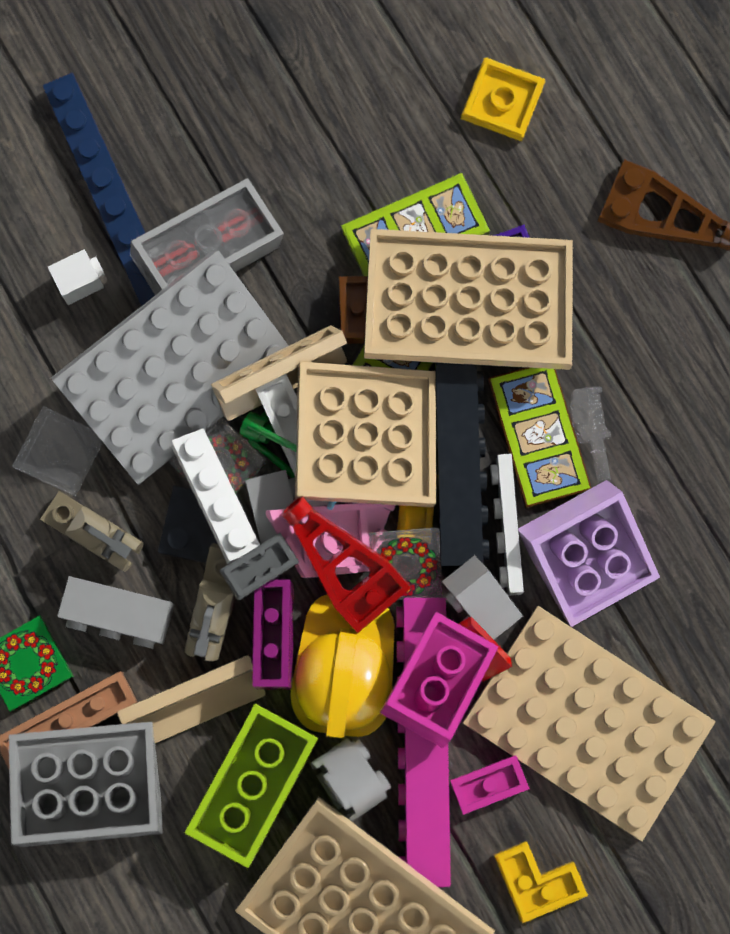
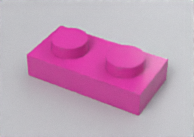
M517 755L450 780L463 815L529 789Z

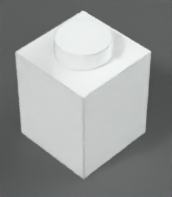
M85 249L48 266L62 297L68 305L104 288L99 277L105 275L97 258L90 259Z

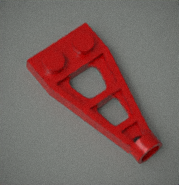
M303 496L295 499L282 512V517L293 527L335 609L357 633L411 589L410 584L385 557L315 511ZM308 514V520L305 523H298ZM323 532L331 534L342 544V549L329 560H324L313 544V541ZM347 557L356 558L370 570L369 575L351 590H346L342 587L335 573L336 566Z

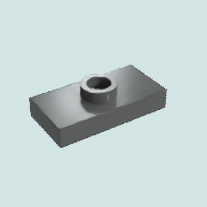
M280 532L219 571L236 599L240 600L293 567L299 561Z

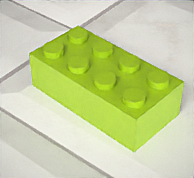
M255 704L185 833L249 868L319 738Z

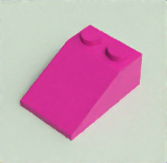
M435 612L380 713L443 748L452 739L498 646Z

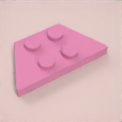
M349 503L337 504L332 510H328L327 505L313 506L312 508L376 551L386 533L384 526L389 513L394 511L396 505ZM284 509L266 510V516L276 534L281 532L299 561L295 567L302 578L318 577L293 527L282 517L281 514ZM308 514L298 523H305L308 520ZM323 532L313 541L315 548L324 560H329L342 549V544L327 532ZM347 557L335 569L336 575L370 572L365 564L353 557Z

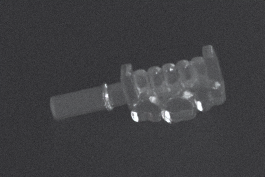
M602 387L575 389L570 395V407L572 409L569 412L572 425L576 428L575 434L578 436L580 443L590 442V452L593 456L597 482L610 481L611 476L606 456L607 449L604 446L603 440L609 439L611 432L607 431L604 425L605 419L602 417L604 412L601 410L602 403L599 402L601 400L600 394L603 392Z

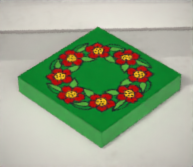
M38 616L0 637V694L10 712L15 711L74 677L42 616Z

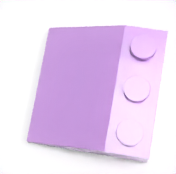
M607 480L518 528L530 558L570 627L660 578L623 492Z

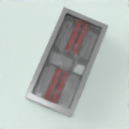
M247 178L132 240L130 256L156 295L214 249L219 250L233 271L237 272L278 249L284 233Z

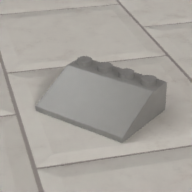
M153 722L9 735L12 845L26 847L163 834L161 794Z

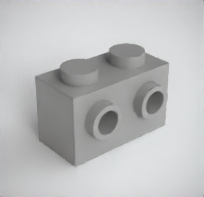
M475 555L442 581L450 592L446 596L449 603L458 614L464 610L468 615L463 620L472 616L493 640L523 617L490 571Z

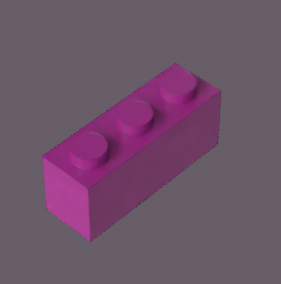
M270 580L254 590L252 687L256 689L292 690L294 585L290 580Z

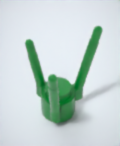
M251 411L241 425L240 435L249 439L247 445L260 451L282 471L286 470L288 476L294 478L295 474L292 468L262 443L268 444L272 440L294 452L297 451V445L274 433L275 431L265 411L261 415Z

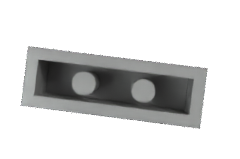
M69 576L58 617L67 620L65 627L86 632L87 626L101 629L100 636L120 640V636L123 634L134 637L133 644L153 649L155 643L164 645L174 604L170 601Z

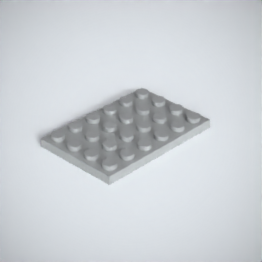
M214 249L53 375L51 379L139 485L175 456L171 447L172 440L202 428L206 431L224 416L212 389V383L289 345L219 250Z

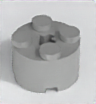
M346 738L311 762L312 769L320 768L322 772L316 776L338 810L344 806L350 812L345 817L353 822L386 799L385 792L391 787L381 771H373L367 760L371 757L360 740L351 742Z

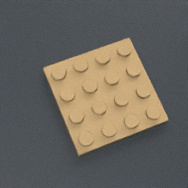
M300 362L297 391L295 499L303 496L305 500L433 507L436 504V371Z

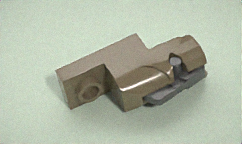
M58 491L40 519L123 572H126L133 564L126 559L131 550L139 555L143 547L142 541L61 491Z
M212 543L209 549L203 580L199 585L184 651L191 657L195 655L205 657L207 661H215L220 657L227 625L232 616L236 599L219 571L228 564L219 545Z

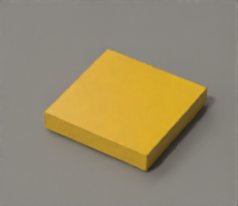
M484 57L461 119L522 142L546 79Z

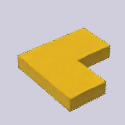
M527 841L494 854L522 924L588 896L573 861L540 874Z

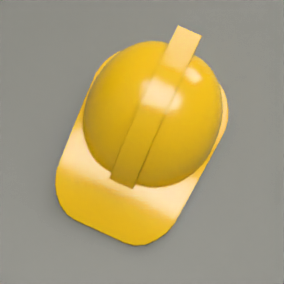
M328 594L321 596L312 604L306 615L291 690V703L294 713L305 727L315 732L326 733V736L344 738L345 736H366L383 724L386 716L382 715L380 711L392 691L394 620L388 608L357 633L335 609Z

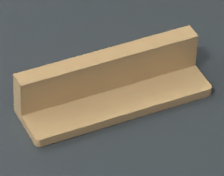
M330 325L212 383V389L225 418L230 421L261 406V400L255 389L284 374H287L293 389L297 388L300 362L345 364L347 360L341 346L347 344L343 332Z
M247 655L119 710L117 713L122 724L153 722L155 743H158L262 698L266 695L264 689L252 687L253 661Z

